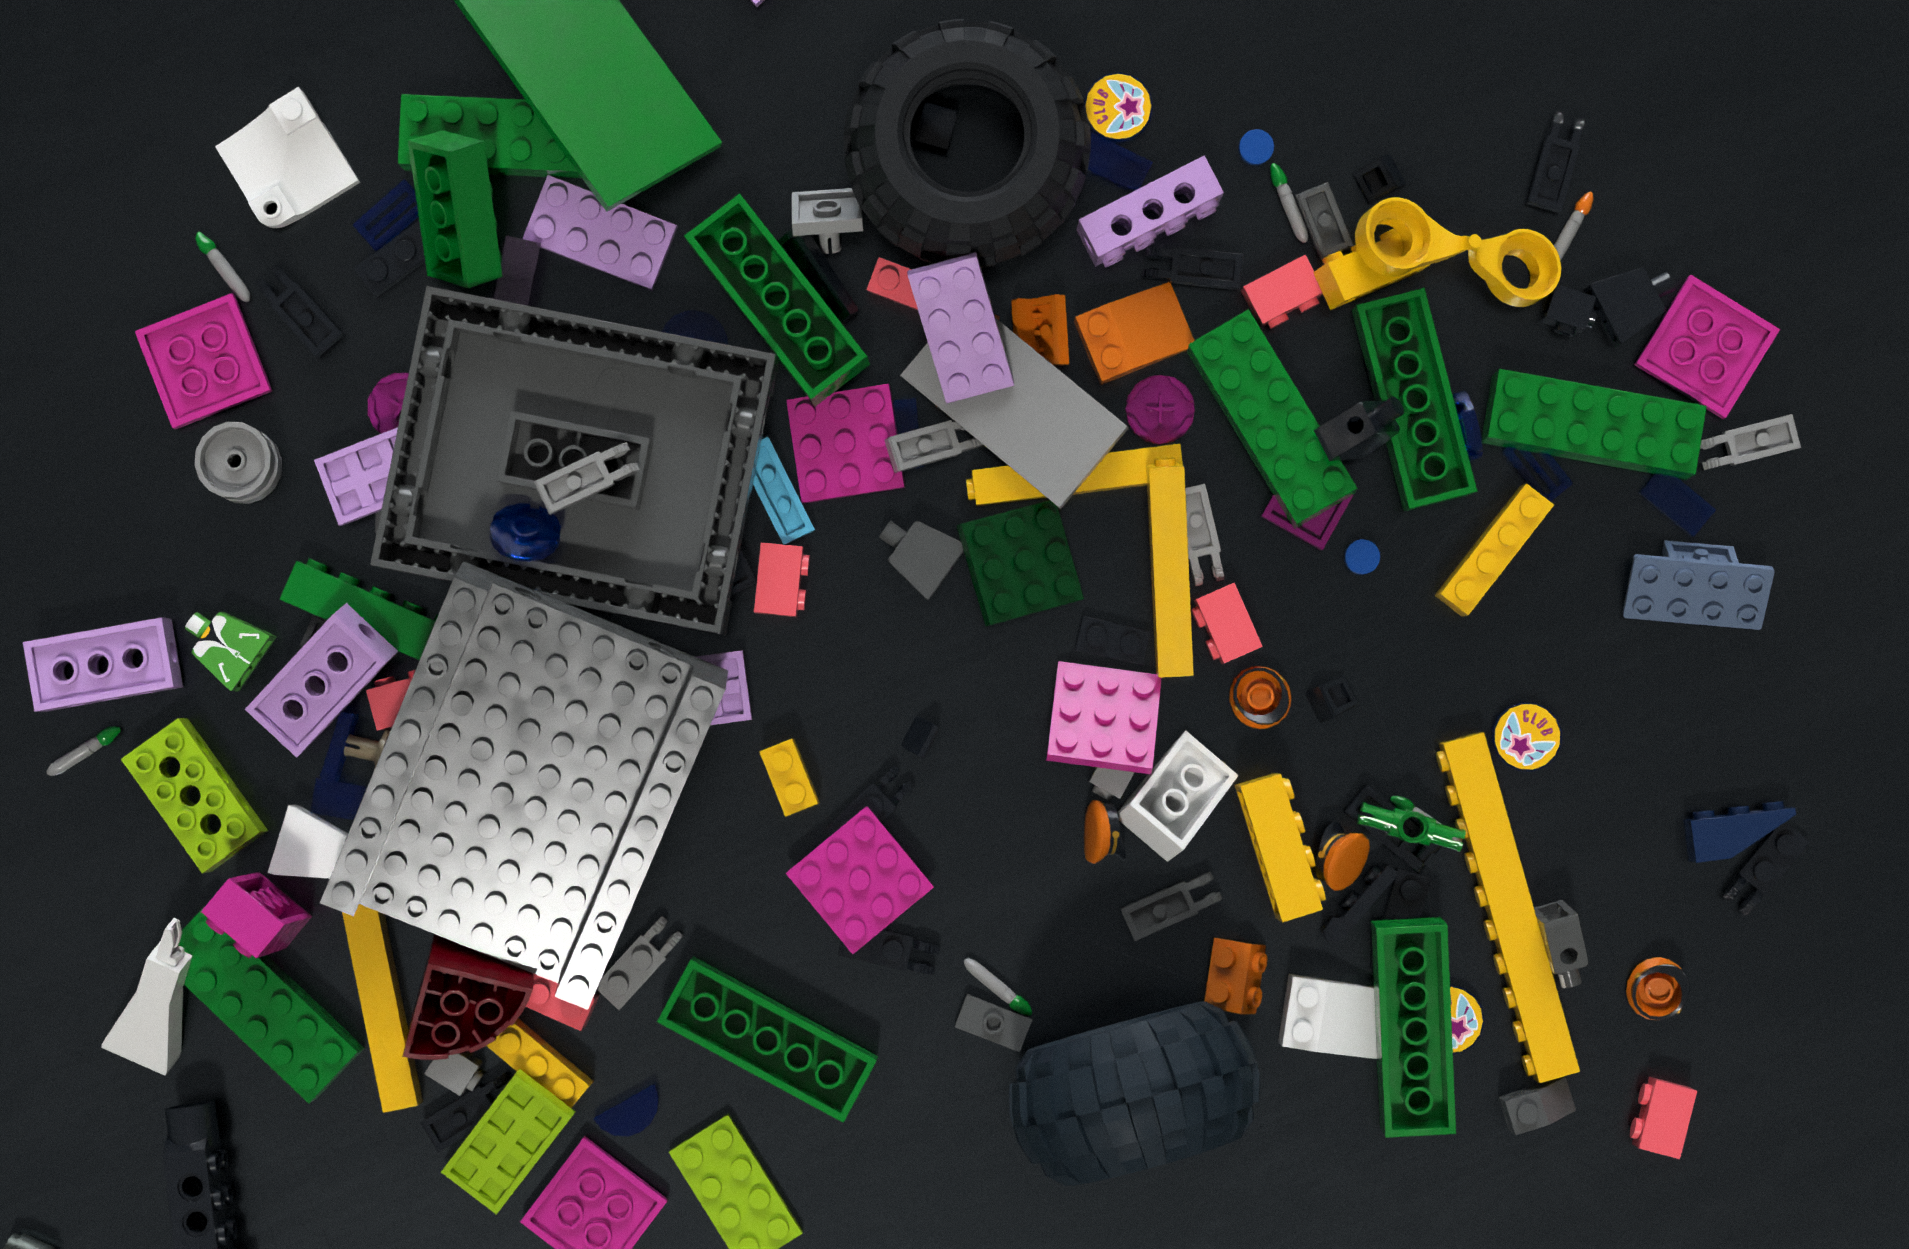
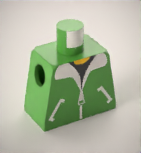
M196 612L185 626L187 631L199 638L191 653L230 691H240L277 638L267 631L224 612H219L212 622Z

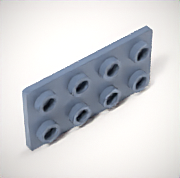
M1664 540L1662 548L1663 557L1634 555L1622 611L1624 618L1754 630L1762 628L1775 573L1772 566L1739 563L1734 546Z

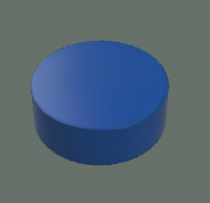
M1254 129L1243 135L1239 142L1238 151L1246 163L1261 165L1272 156L1274 142L1267 132Z
M1365 539L1352 542L1344 553V562L1347 568L1355 574L1363 575L1372 572L1380 561V552L1377 546Z

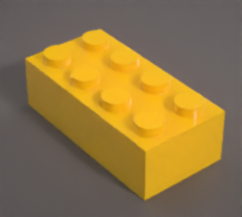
M1272 773L1236 784L1235 789L1275 918L1285 922L1323 910L1321 901L1326 900L1325 892L1321 881L1316 878L1313 879L1310 868L1316 866L1310 846L1303 845L1300 834L1305 832L1300 813L1292 811L1289 800L1295 797L1290 780L1282 778V775L1279 773Z

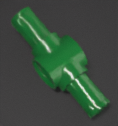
M1363 802L1360 811L1371 814V817L1358 815L1357 824L1359 825L1363 824L1385 830L1387 835L1397 837L1409 843H1419L1426 846L1432 843L1454 849L1458 852L1462 849L1463 843L1453 840L1452 837L1465 839L1466 830L1436 823V819L1415 811H1405L1394 808L1391 811L1367 804L1366 802ZM1410 817L1416 818L1420 824L1418 833L1412 837L1407 836L1403 831V824Z

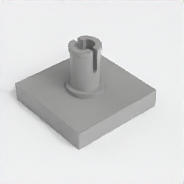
M852 188L792 192L793 236L819 234V248L822 253L829 254V238L831 239L833 254L842 249L840 233L863 231L862 209L855 198Z

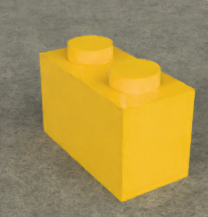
M794 738L759 751L785 817L820 803Z

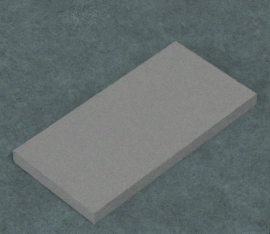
M998 319L996 321L1013 376L1014 386L946 404L927 343L900 376L1060 509L1129 429L1127 425Z

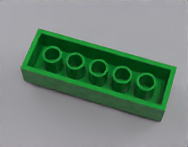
M401 94L398 164L405 171H412L408 140L443 130L484 141L488 153V174L547 177V175L560 178H582L525 99Z
M740 193L684 235L693 251L814 406H817L870 365L864 351Z
M1425 288L1356 305L1352 309V314L1375 401H1386L1393 396L1401 402L1404 408V414L1396 419L1400 427L1399 433L1386 442L1403 511L1478 492Z
M1249 309L1188 344V355L1294 529L1355 494L1358 488L1341 460L1329 461L1314 432L1315 429L1320 427Z
M1498 369L1491 379L1481 443L1687 480L1696 474L1707 406Z
M200 911L182 930L179 946L183 947L186 953L193 955L184 985L308 1104L311 1103L330 1086L365 1048L268 955L255 958L253 955L250 958L244 956L233 946L235 943L234 939L225 932L223 935L218 934L206 924L205 921L208 918Z
M1442 917L1371 921L1380 1128L1385 1138L1456 1134L1448 925Z
M696 957L690 959L657 1021L843 1123L878 1058L877 1055Z

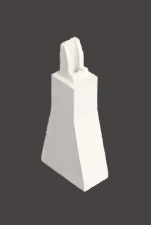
M288 805L268 873L273 875L330 879L348 833L302 806Z
M175 918L165 928L161 941L147 957L136 993L103 1041L101 1047L166 1076L181 1054L183 985L193 956L186 953L184 948L179 946L182 930L180 920Z

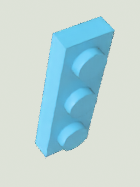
M769 437L762 439L753 485L783 545H787L815 531Z

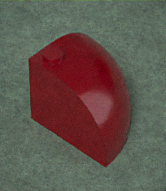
M434 934L402 1057L421 1060L449 1059V1055L466 1051L472 1053L492 1043L500 1033L510 1025L512 1026L522 1014L533 990V974Z

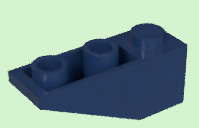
M1783 801L1762 803L1763 810L1749 811V806H1736L1727 808L1728 814L1715 816L1714 810L1693 812L1694 819L1683 820L1688 861L1699 863L1731 859L1794 817L1796 809L1784 807Z

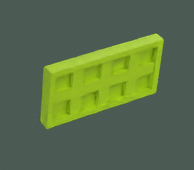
M519 1069L441 1173L497 1215L576 1111Z
M729 1113L669 1151L672 1159L729 1249H779L803 1233Z

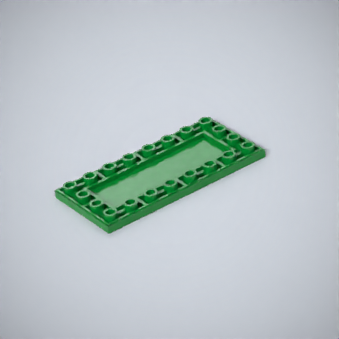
M454 0L606 212L720 148L722 144L720 138L619 0Z

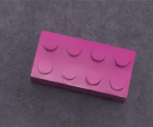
M260 872L229 878L201 911L208 918L205 921L206 924L220 935H223L224 932L235 940L233 946L248 958L252 955L255 958H259L286 949L312 918L311 914Z

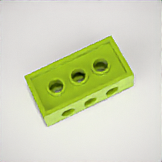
M177 718L121 759L202 874L212 872L268 832L265 825L188 718ZM173 758H176L180 763V771L176 776L169 769ZM194 786L199 789L201 794L197 804H194L189 796L190 790ZM213 815L218 816L221 821V828L217 833L210 827V819Z

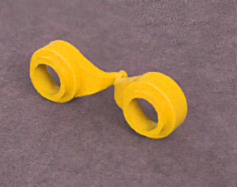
M1387 198L1377 203L1360 218L1355 231L1356 247L1362 260L1372 270L1385 276H1401L1414 268L1434 264L1468 250L1469 264L1473 271L1486 281L1490 291L1500 301L1514 307L1530 306L1546 297L1556 288L1561 276V262L1557 250L1544 235L1536 231L1517 229L1508 234L1481 240L1476 234L1458 236L1439 225L1417 204L1404 198ZM1377 225H1389L1400 234L1404 246L1400 258H1391L1378 249L1374 238ZM1505 255L1520 258L1526 264L1530 273V282L1526 289L1517 288L1506 280L1502 271V262Z

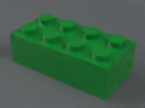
M443 130L408 140L427 276L465 288H471L503 277L501 269L502 256L498 247L496 232L497 220L494 216L492 203L493 189L489 181L487 166L488 153L484 141Z

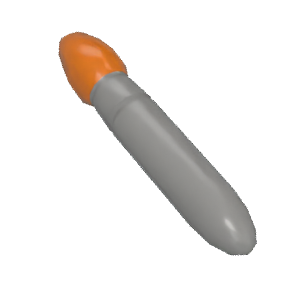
M1592 192L1584 194L1577 201L1573 213L1554 244L1560 261L1580 228L1584 216L1591 210L1594 199Z

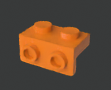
M1054 294L1033 299H1013L1011 301L1013 333L1055 367L1069 365L1065 295Z
M1214 938L1204 1001L1227 1012L1256 1014L1262 1000V990L1260 989L1262 973H1264L1267 967L1266 946Z

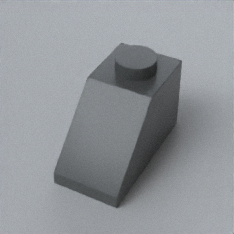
M1565 1076L1498 1097L1508 1130L1514 1135L1548 1126L1576 1111Z

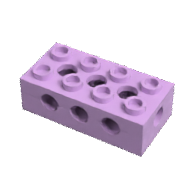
M1204 155L1079 219L1076 230L1095 267L1103 263L1106 268L1124 258L1123 255L1126 253L1125 251L1134 247L1136 252L1152 245L1155 242L1156 235L1164 231L1167 236L1172 235L1186 227L1185 223L1188 222V219L1196 216L1198 220H1201L1217 211L1216 207L1219 206V201L1224 192ZM1183 194L1190 202L1182 204L1175 199L1174 195ZM1153 210L1158 214L1159 218L1155 220L1148 219L1143 214V211ZM1116 225L1123 226L1128 231V234L1119 236L1112 231V227Z
M346 603L323 624L245 710L297 758L393 658L398 650ZM341 653L345 655L347 660L342 657Z
M156 618L23 642L34 712H48L183 687L172 619ZM137 650H140L143 654V662L137 668L133 663V655ZM103 656L107 658L109 663L108 669L104 674L100 672L98 666ZM70 662L73 665L74 673L68 680L65 677L64 669Z

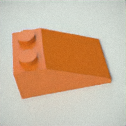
M1169 282L1107 303L1078 315L1074 319V324L1100 386L1184 352L1188 349V344L1195 341L1173 287Z

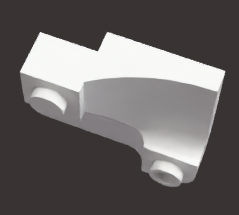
M299 87L269 104V108L256 119L215 146L243 191L257 219L270 228L285 227L360 183L329 130ZM271 203H276L277 211L272 215L267 214V206Z

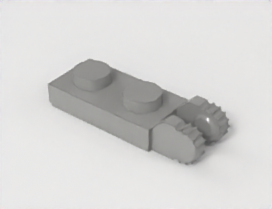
M1792 414L1722 432L1723 435L1701 440L1700 449L1705 450L1725 443L1728 456L1707 459L1706 462L1702 463L1704 470L1727 464L1733 466L1801 448Z
M952 420L891 436L884 440L894 473L958 456L962 452L978 448L983 444L976 438H970L959 443L955 432L959 430L964 431L965 429L958 423L952 422Z
M627 442L602 453L598 451L534 481L548 513L552 515L615 485L614 482L638 472L640 469L637 463L626 464L612 473L609 472L605 464L606 461L625 455L630 450Z
M1201 484L1185 488L1188 559L1195 586L1203 585L1204 577L1198 557L1210 555L1211 569L1216 581L1224 580V572L1219 555L1221 548L1206 485Z
M663 916L658 919L645 935L639 936L600 980L597 990L618 1010L629 1001L668 958L666 955L683 938L679 931L673 933L661 950L650 942L656 934H659L665 928L668 921Z

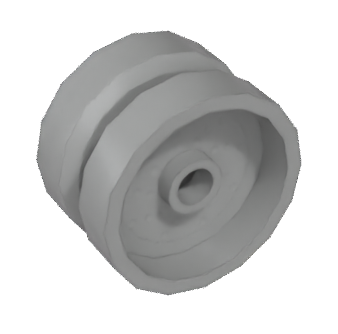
M225 422L214 426L201 438L195 451L194 465L199 480L209 491L233 503L250 504L264 499L275 489L281 477L282 458L277 445L269 436L243 422ZM241 457V464L235 467L236 461Z

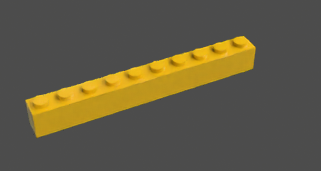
M1478 732L1438 743L1440 751L1436 752L1438 766L1441 772H1447L1450 785L1445 786L1447 798L1451 806L1456 805L1459 819L1455 820V826L1457 829L1466 830L1465 839L1469 852L1464 853L1465 861L1470 874L1475 872L1479 885L1474 887L1475 897L1479 907L1485 906L1488 920L1483 921L1485 932L1489 941L1494 940L1498 952L1493 955L1494 964L1498 974H1504L1507 987L1502 989L1508 1009L1513 1008L1517 1021L1512 1022L1513 1031L1517 1042L1523 1041L1526 1055L1522 1056L1527 1076H1533V1079L1538 1083L1578 1073L1580 1069L1484 732Z

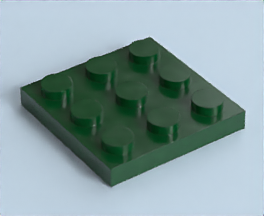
M1050 500L957 525L985 627L1084 599L1058 507Z

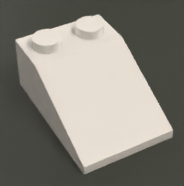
M1184 731L1154 766L1152 773L1143 779L1117 812L1119 821L1168 862L1186 848L1239 775L1191 734Z
M1289 973L1278 1043L1282 1047L1377 1059L1374 987Z

